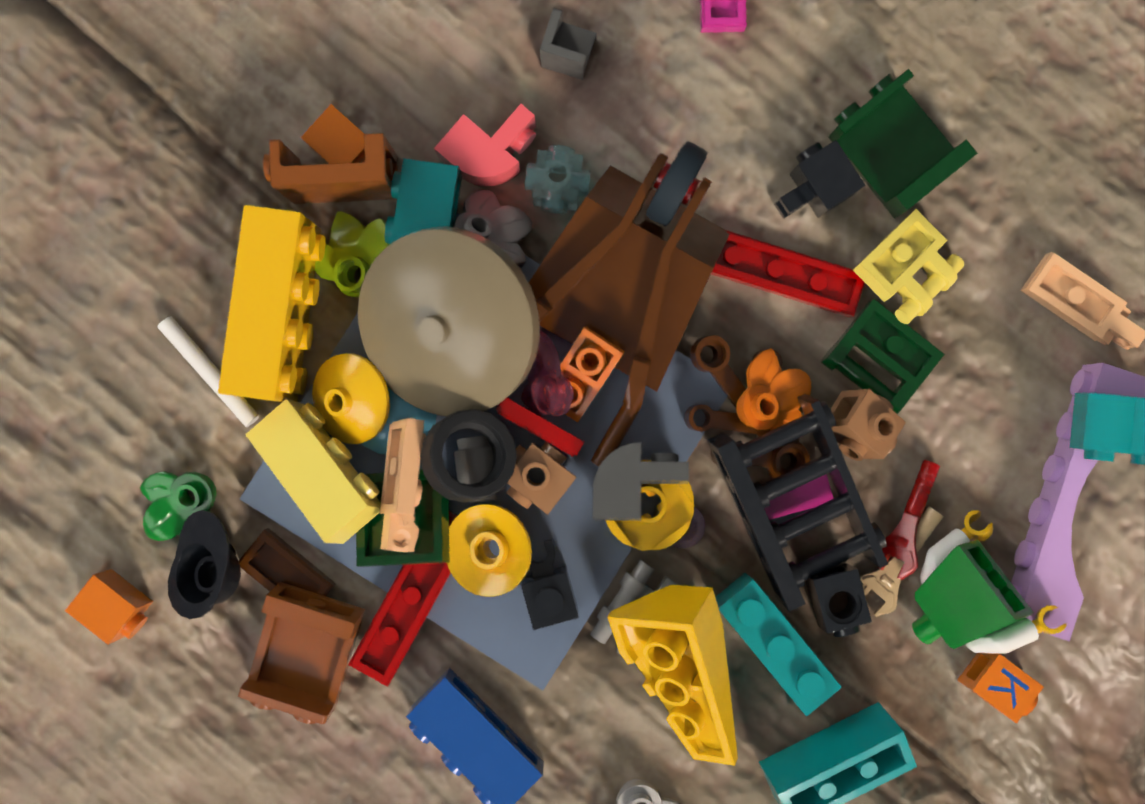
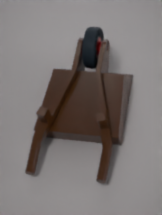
M689 141L683 144L672 164L667 162L668 156L660 153L643 183L610 165L583 200L528 282L536 300L541 327L574 344L583 328L587 326L625 351L614 368L628 375L629 381L623 404L591 458V462L598 467L622 443L642 408L646 386L658 391L684 331L730 235L723 228L695 213L712 181L704 177L698 186L700 180L696 176L704 164L708 152Z

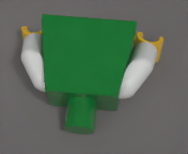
M972 510L968 512L964 519L965 527L963 529L955 528L927 551L920 574L922 585L914 594L916 602L925 614L912 623L915 635L923 643L930 645L942 636L947 645L952 649L966 645L974 653L1004 654L1038 640L1039 633L1041 632L1056 634L1066 628L1067 623L1059 625L1055 629L1049 628L1044 624L1043 616L1045 612L1058 608L1054 605L1041 608L1032 621L1026 618L1034 612L980 543V541H985L992 535L993 523L988 524L985 529L980 531L970 527L972 522L980 518V511Z

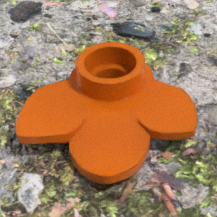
M772 348L757 354L747 368L748 388L738 398L736 412L739 420L749 428L756 431L768 429L772 431L803 416L799 410L801 406L797 397L803 394L811 395V378L801 369L782 371L777 355Z

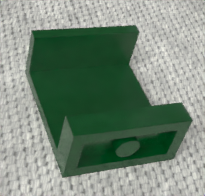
M909 69L896 79L891 74H888L868 91L873 98L861 108L855 101L834 119L838 126L828 136L832 142L837 140L859 176L894 219L909 210L978 154L967 139L954 148L904 87L914 77Z

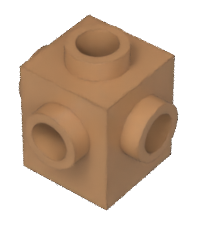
M870 389L841 391L831 407L836 421V426L831 429L839 444V448L845 456L856 461H862L863 459H885L886 455L896 446L897 437L906 423L893 411V405L887 399L873 393Z
M545 441L541 448L533 442L527 450L519 445L516 448L517 459L514 473L507 483L510 485V488L506 493L526 509L533 503L548 515L577 477L563 466L567 457ZM531 468H541L545 472V479L539 483L533 482L529 477V470Z

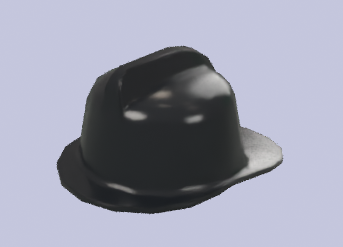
M205 510L192 513L185 521L168 578V596L171 605L180 616L188 619L203 617L212 610L215 604L223 603L233 596L238 588L241 577L240 563L236 556V551L229 543L228 534L222 521L214 513Z

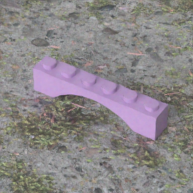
M1106 363L1083 365L1071 382L1070 393L1073 396L1068 411L1062 415L1056 429V435L1059 439L1054 454L1047 459L1043 467L1042 477L1045 481L1040 496L1033 501L1029 510L1028 520L1031 524L1026 539L1020 542L1014 557V562L1017 566L1011 583L1034 612L1026 618L1032 621L1041 608L1049 605L1057 606L1058 608L1045 612L1043 621L1047 627L1052 629L1067 623L1066 628L1062 632L1049 635L1069 642L1084 599L1076 578L1071 551L1072 522L1080 492L1089 473L1098 462V460L1083 459L1084 449L1069 448L1075 393H1100L1145 398L1144 376Z

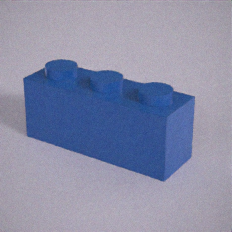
M451 668L412 705L406 715V718L410 721L409 727L413 734L425 744L431 742L442 753L441 759L445 766L457 776L463 774L474 785L473 791L483 804H515L543 776L544 761Z

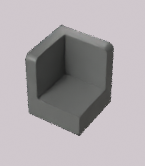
M553 8L540 47L541 67L583 80L597 33L564 23L563 10Z

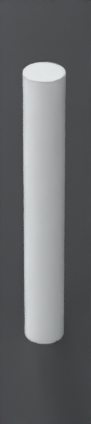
M169 316L159 323L158 329L245 427L252 425L260 415L244 397L218 394L221 371L176 320Z

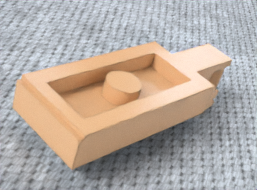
M1053 252L1045 254L1020 290L1092 340L1104 345H1109L1113 341L1122 348L1129 350V348L1133 347L1138 348L1145 339V330L1127 318L1131 313L1126 307L1128 302Z
M406 418L394 421L389 425L380 514H384L380 548L383 550L414 552L419 528L414 523V512L422 496V483L418 479L423 440L426 437V434L423 433L424 420Z

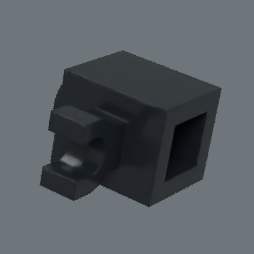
M837 140L824 148L817 142L796 157L799 164L789 175L797 185V188L779 198V201L774 205L782 218L785 219L808 203L817 218L855 195L866 185Z
M553 538L544 540L547 556L543 560L536 561L531 558L529 570L532 572V575L526 576L521 583L533 630L579 618L578 606L567 566L555 569L553 566L556 554Z

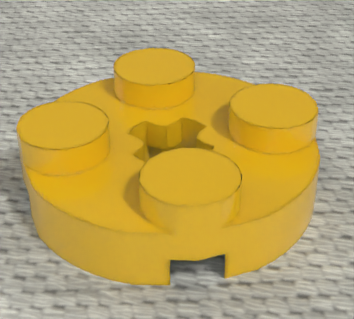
M646 459L642 460V462H651V460ZM689 482L688 484H642V494L646 493L648 497H653L657 494L660 497L661 502L657 505L660 513L654 518L648 513L643 514L642 521L605 520L608 528L619 541L641 551L661 550L673 545L686 533L694 514V496Z

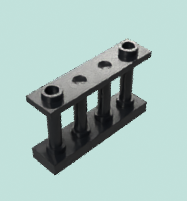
M807 394L797 397L804 413L803 416L744 444L741 440L735 442L724 432L707 440L777 599L789 612L806 604L799 589L805 586V580L863 553L866 558L879 568L888 565L882 550L887 547L885 537L875 522H870L831 429L836 426L834 415L825 401L820 402V400ZM812 432L822 456L766 483L752 482L747 470L748 467L753 465L752 460ZM830 474L838 497L779 525L776 521L770 523L765 512V508L770 506L769 501L823 475ZM845 513L847 514L855 533L854 537L797 564L794 561L787 562L782 550L788 546L787 541Z

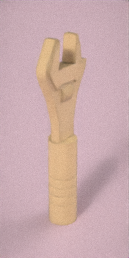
M929 506L920 518L917 527V553L944 517ZM894 557L888 561V565L885 566L884 570L878 569L860 576L865 596L872 589L884 600L873 613L876 617L893 612L897 606L898 590L901 583L897 576L904 562Z

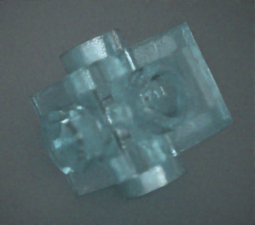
M551 145L548 147V151H537L536 163L527 164L525 190L533 191L534 206H540L544 212L567 214L568 210L577 211L579 196L586 197L588 195L591 170L583 169V155L575 154V149L567 146ZM549 173L567 174V176L561 182H554L549 178Z

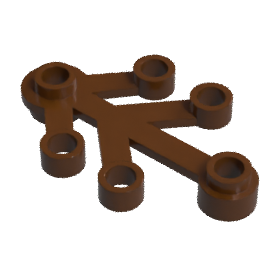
M715 335L697 339L690 350L692 364L702 372H710L736 407L738 398L746 388L728 365L731 355L729 345L723 338ZM705 346H708L713 351V358L709 363L704 362L701 358V350ZM760 350V351L756 352V353L754 354L752 360L757 356V354H759V353L762 352L763 350ZM775 351L779 364L782 368V357L777 351ZM704 404L692 405L684 414L686 426L693 431L704 432L712 428L756 434L757 437L771 431L770 429L762 431L753 430L739 420L737 413L714 411ZM699 409L705 413L706 417L704 424L701 426H697L693 421L694 413ZM798 438L752 460V466L766 467L769 475L774 479L810 462L807 449L799 442ZM711 450V458L713 462L717 464L716 459ZM787 452L790 455L791 463L784 469L780 464V458Z

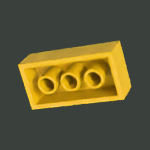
M244 205L218 394L283 402L287 398L297 402L298 394L303 395L305 392L307 369L302 368L304 350H310L313 341V324L308 323L310 306L317 304L320 288L319 280L314 279L316 261L321 262L323 260L326 240L325 236L321 234V228L301 212Z

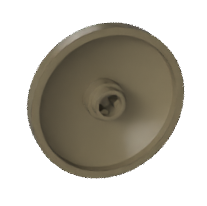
M433 227L406 235L390 244L377 256L370 266L361 287L358 303V323L366 354L370 362L383 375L387 386L400 398L416 408L440 416H449L457 411L470 409L486 411L510 396L522 384L531 370L540 338L539 313L534 294L525 275L514 260L495 243L479 234L454 227Z

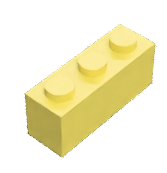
M286 398L245 435L324 543L344 544L380 513L381 503L376 498L379 490L367 475L362 472L358 474L349 460L352 459V454L348 448L336 437L331 438L323 428L326 420L317 408L308 402L302 404Z

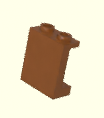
M383 133L364 134V163L301 165L300 159L280 139H270V153L264 154L263 170L266 181L271 182V186L293 204L395 200L391 196V187L394 172L398 171L397 154Z
M279 582L265 597L261 612L267 614L249 677L240 687L238 697L249 700L253 706L259 709H276L292 714L296 720L302 723L325 724L336 708L366 609Z

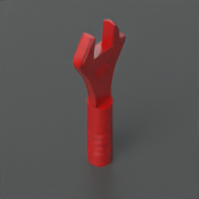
M927 460L922 461L901 521L893 532L885 538L887 547L882 549L887 562L890 556L904 562L897 576L900 580L905 579L918 568L916 550L917 527L940 469L938 464Z

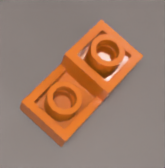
M585 326L540 398L574 421L579 422L625 351Z

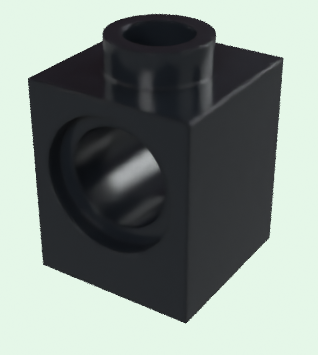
M845 563L834 566L806 580L817 625L827 634L833 633L834 637L853 635L860 631L859 625L872 622L858 568ZM845 591L848 597L846 607L840 612L832 613L829 608L831 597L837 592Z

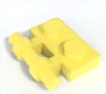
M915 209L853 271L883 302L890 299L897 292L902 297L903 304L895 311V316L901 323L909 324L916 316H923L932 307V299L940 291L948 290L957 281V273L964 267V261L955 254L950 255L945 260L937 252L948 240ZM920 268L927 273V279L921 285L912 277Z

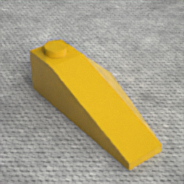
M670 584L610 611L607 618L619 653L627 664L635 663L643 674L645 681L642 686L649 696L657 695L668 710L669 715L666 720L692 758L735 766L738 755L724 628L713 587Z

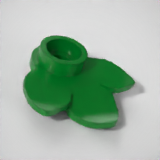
M160 471L147 477L140 486L142 494L152 502L143 518L145 534L148 538L156 541L169 540L177 535L180 537L183 525L192 513L201 510L210 512L217 494L214 482L208 476L197 472H187L176 476L166 471ZM188 489L193 492L195 501L190 498Z

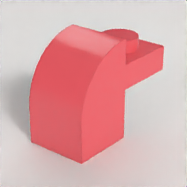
M520 104L497 132L490 137L463 114L435 146L434 150L444 164L459 166L462 179L471 184L484 187L504 184L521 172L519 161L512 154L515 151L518 154H522L535 139L536 133L533 131L536 128L535 115L523 104Z

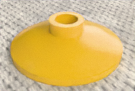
M354 353L335 355L321 365L313 382L312 398L314 407L318 409L326 420V423L323 425L324 429L331 436L347 444H360L375 438L384 428L390 411L389 391L381 372L368 359Z
M480 504L469 507L461 512L449 527L450 562H447V565L455 580L473 594L483 597H496L506 594L523 581L529 570L532 558L529 534L521 520L510 510L502 506ZM491 540H495L499 546L498 556L490 551L489 544Z

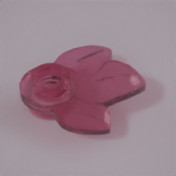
M540 331L535 361L527 375L529 384L525 386L521 400L530 411L539 416L549 414L561 416L566 414L571 407L573 389L569 380L561 374L560 360L553 342L544 332Z

